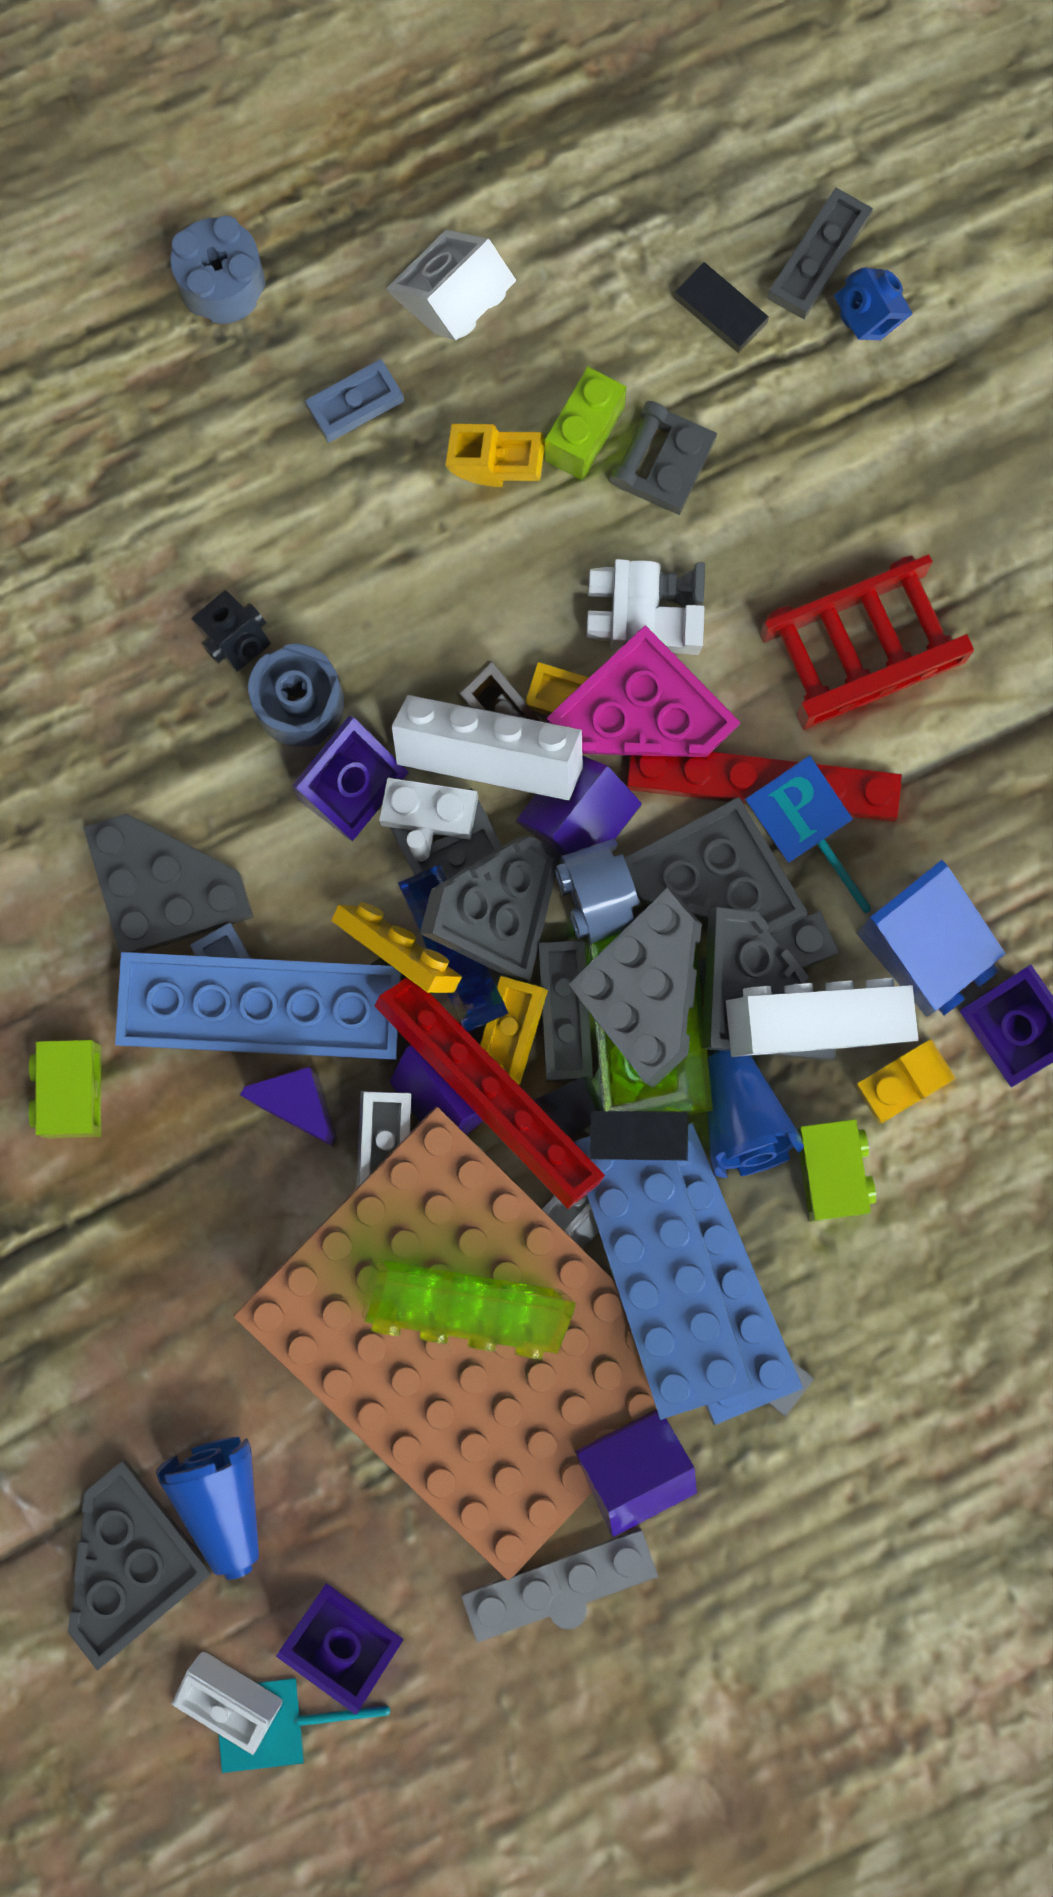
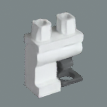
M616 559L614 567L590 569L588 596L612 597V610H588L586 637L600 641H610V649H620L646 625L672 653L699 655L703 647L705 563H696L694 570L689 571L680 578H677V573L663 574L661 565L652 561L629 562V560ZM661 597H664L667 601L677 603L683 608L659 607V601Z

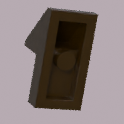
M488 660L457 691L461 706L540 721L492 661Z

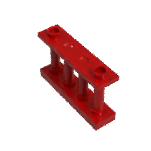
M930 554L916 560L913 555L903 557L891 564L889 571L794 610L791 606H784L767 616V621L764 622L760 633L763 643L781 637L806 692L803 696L804 701L801 702L796 713L803 730L967 662L974 652L968 635L965 634L956 639H952L951 635H945L921 584L920 579L926 576L933 563ZM902 586L929 642L926 646L927 651L914 656L910 652L904 651L879 598L880 595ZM860 603L863 604L888 658V661L885 663L886 667L873 673L868 668H863L838 612ZM819 620L822 621L847 675V678L844 680L845 684L832 690L827 685H822L797 629Z

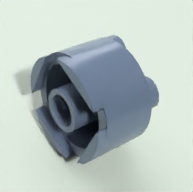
M221 216L219 218H207L197 221L174 236L170 258L171 269L181 298L189 311L196 316L200 315L218 324L236 322L248 316L257 306L256 302L265 287L264 271L256 243L251 234L235 218Z
M302 644L283 646L282 649L271 654L267 653L260 658L250 674L248 693L252 708L262 728L276 741L289 746L319 745L339 724L344 711L343 690L333 665L317 649ZM300 690L304 691L305 696L303 698L290 701L289 695L297 696Z
M615 839L561 856V864L556 866L557 870H554L562 896L570 894L575 907L569 913V918L576 938L586 937L590 944L620 934L636 919L633 918L632 911L633 906L639 905L638 896L623 854L613 857L611 851H614L618 846Z

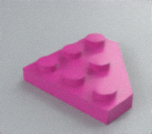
M646 625L546 718V722L550 724L580 729L582 731V754L707 757L741 723Z

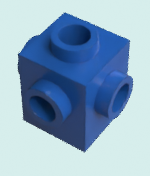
M868 267L860 268L847 277L845 280L846 285L834 295L841 308V319L848 328L853 330L858 340L881 341L913 314L902 295L903 286L900 280L889 270Z

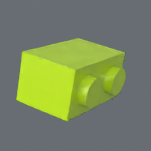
M587 367L545 439V461L583 481L625 409L627 386Z
M93 1040L36 1042V1054H31L29 1058L30 1080L32 1082L36 1081V1100L30 1101L28 1110L29 1124L31 1128H35V1135L43 1138L101 1137V1045Z
M857 1119L799 1127L797 1130L804 1144L803 1150L799 1153L809 1222L871 1213L870 1204L876 1203V1189L873 1177L871 1175L865 1176L863 1157L869 1156V1145L866 1131L864 1129L858 1130Z

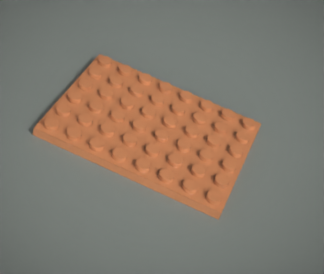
M437 1106L233 1314V1317L508 1581L515 1576L592 1493L574 1451L657 1409L616 1282Z

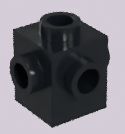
M226 590L191 618L205 637L201 645L218 664L225 659L236 672L240 671L271 645V642L261 629L267 624L261 614L251 603L243 607Z

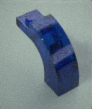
M440 864L398 882L419 934L431 889L447 880ZM420 934L426 949L436 951L449 960L448 967L462 976L455 992L447 993L463 1028L467 1032L508 1014L505 1003L486 966Z

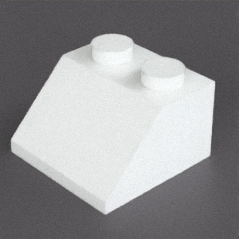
M445 230L386 289L434 334L457 340L466 336L474 329L476 320L488 308L498 305L505 298V291L516 279L488 238Z

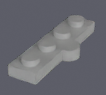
M640 1528L516 1573L509 1581L503 1578L464 1592L461 1596L478 1643L550 1617L559 1628L566 1630L575 1629L586 1618V1603L657 1578L658 1574L643 1531Z

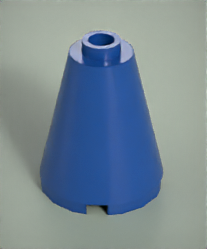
M710 1050V1056L703 1062L710 1158L714 1175L728 1178L726 1169L738 1168L740 1176L752 1175L790 1160L788 1151L793 1147L800 1153L804 1146L801 1135L752 1056L731 1057V1051Z
M240 1437L218 1439L191 1448L193 1455L186 1458L182 1463H179L177 1455L162 1463L156 1470L158 1481L215 1575H224L227 1580L237 1579L250 1573L253 1570L252 1564L259 1559L252 1450L249 1440L245 1438L241 1443Z

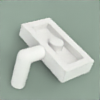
M387 778L379 822L384 827L410 830L411 832L407 836V844L415 860L424 861L430 855L433 834L471 840L479 797L478 792Z

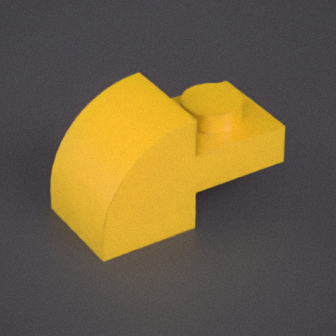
M451 424L445 466L459 478L485 486L503 487L504 481H540L545 438L541 432H499L494 424Z
M930 1039L854 1086L880 1125L955 1080L956 1077L933 1040Z

